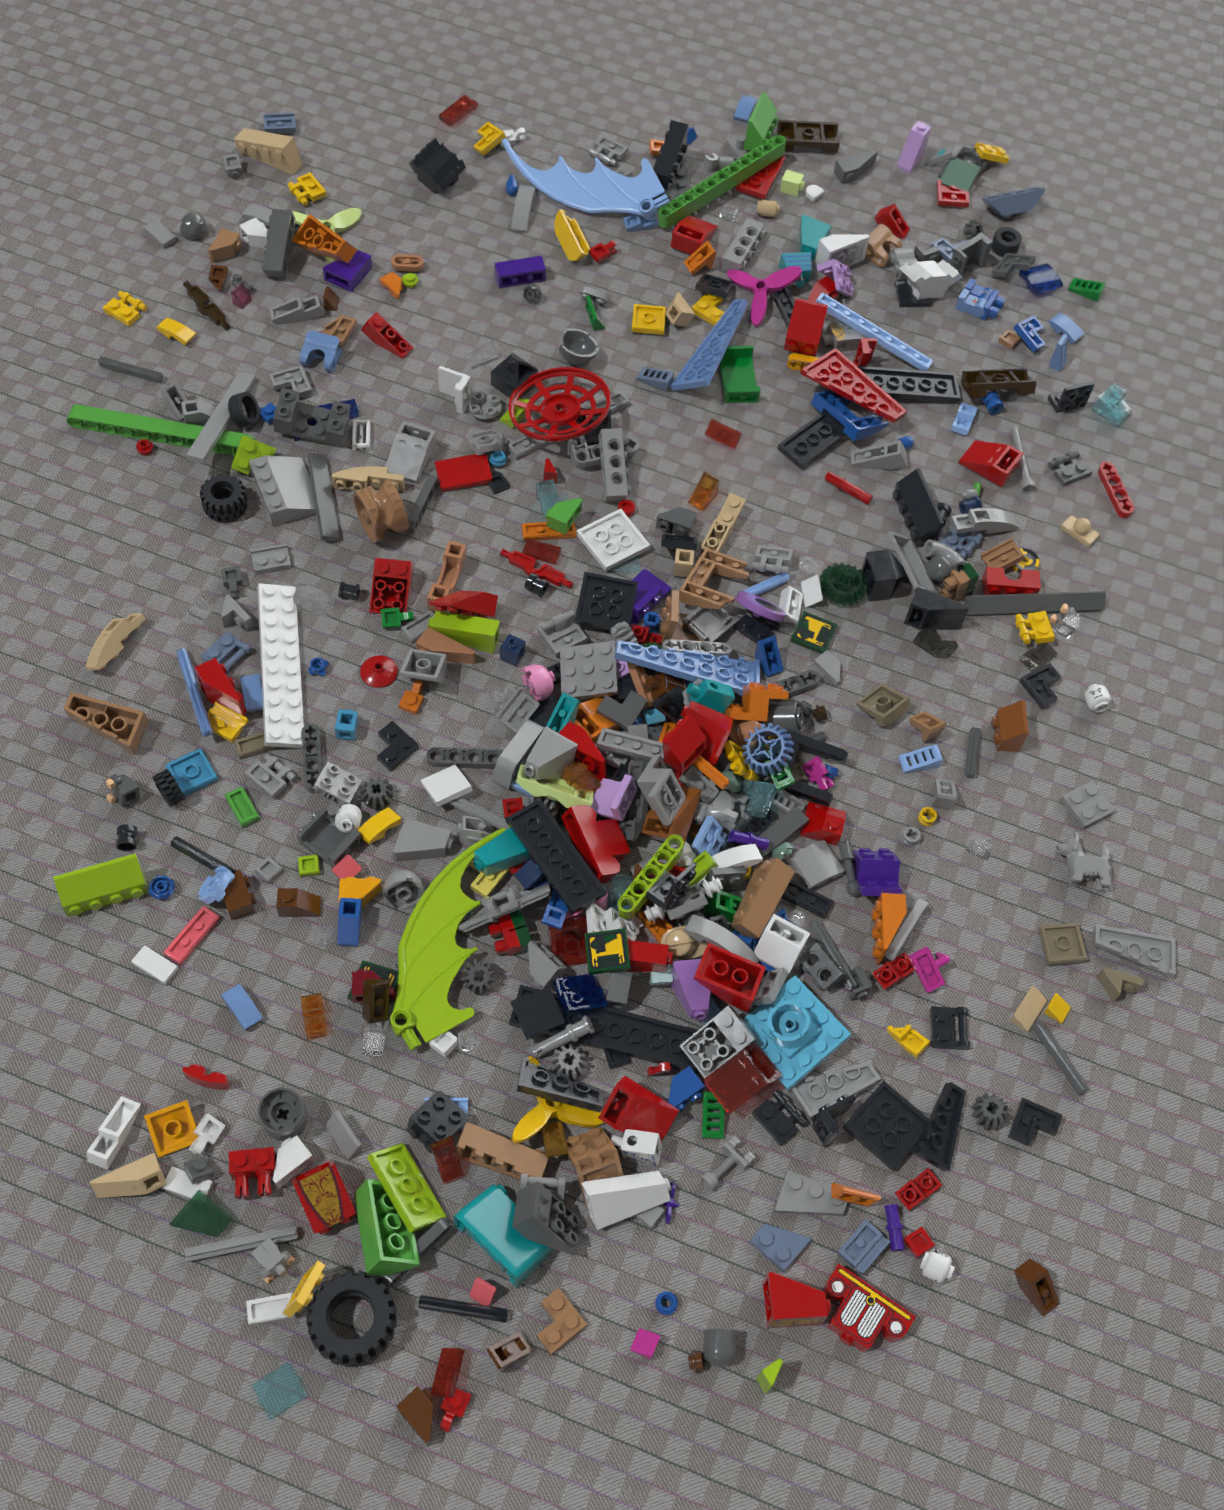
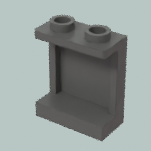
M983 233L978 234L954 249L950 265L961 276L964 268L973 263L982 268L986 264L993 242Z
M323 808L320 812L317 811L313 815L312 820L307 825L302 826L298 832L299 843L314 855L318 854V857L332 868L345 855H350L362 843L361 833L356 829L351 833H343L338 830L335 825V819L328 814L326 808Z

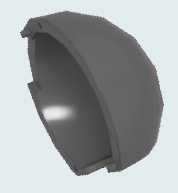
M576 328L565 329L559 352L565 360L572 364L581 365L590 362L596 357L599 345L590 336V333Z

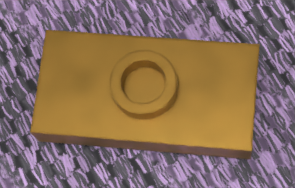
M562 1122L546 1123L541 1129L546 1157L568 1154Z

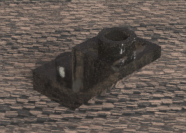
M923 629L918 632L913 640L916 646L935 658H949L959 647L956 641H942L936 629Z

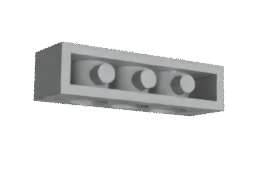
M750 218L746 219L723 257L721 270L726 272L730 269L745 271L747 261L752 259L753 251L758 249L760 240L764 239L766 233L764 231V223Z
M622 428L601 429L598 436L604 502L626 500L627 496L630 495V485L627 484L626 479L629 476L628 468H625V462L627 461V452L624 451L623 447L625 445V435H622ZM609 446L616 447L617 451L611 450ZM611 463H617L619 467L615 468ZM613 479L619 480L620 484H615Z

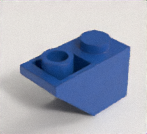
M340 898L338 945H359L363 912L361 899Z
M690 1066L672 1077L668 1103L680 1110L678 1114L686 1108L685 1105L690 1101L695 1103L703 1096L702 1093L705 1086Z

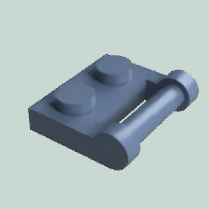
M226 631L201 655V659L207 662L216 658L219 664H221L238 649L239 651L224 664L228 674L230 669L245 654L248 655L252 649L249 645L242 643Z

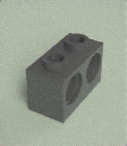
M816 942L798 958L802 963L800 965L807 974L810 973L814 977L813 982L820 990L830 991L847 976L845 971L821 943ZM814 955H817L819 961L815 966H813L811 963V958ZM829 970L832 975L831 979L825 981L824 973Z

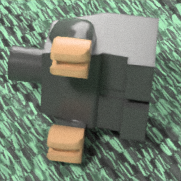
M113 774L110 779L106 780V785L114 792V795L110 793L106 796L109 803L113 804L119 799V804L121 807H124L140 799L139 785L129 776Z

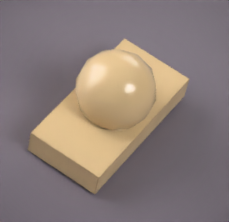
M1072 515L1060 527L1061 530L1088 548L1100 535L1091 528V522L1088 519H1077Z

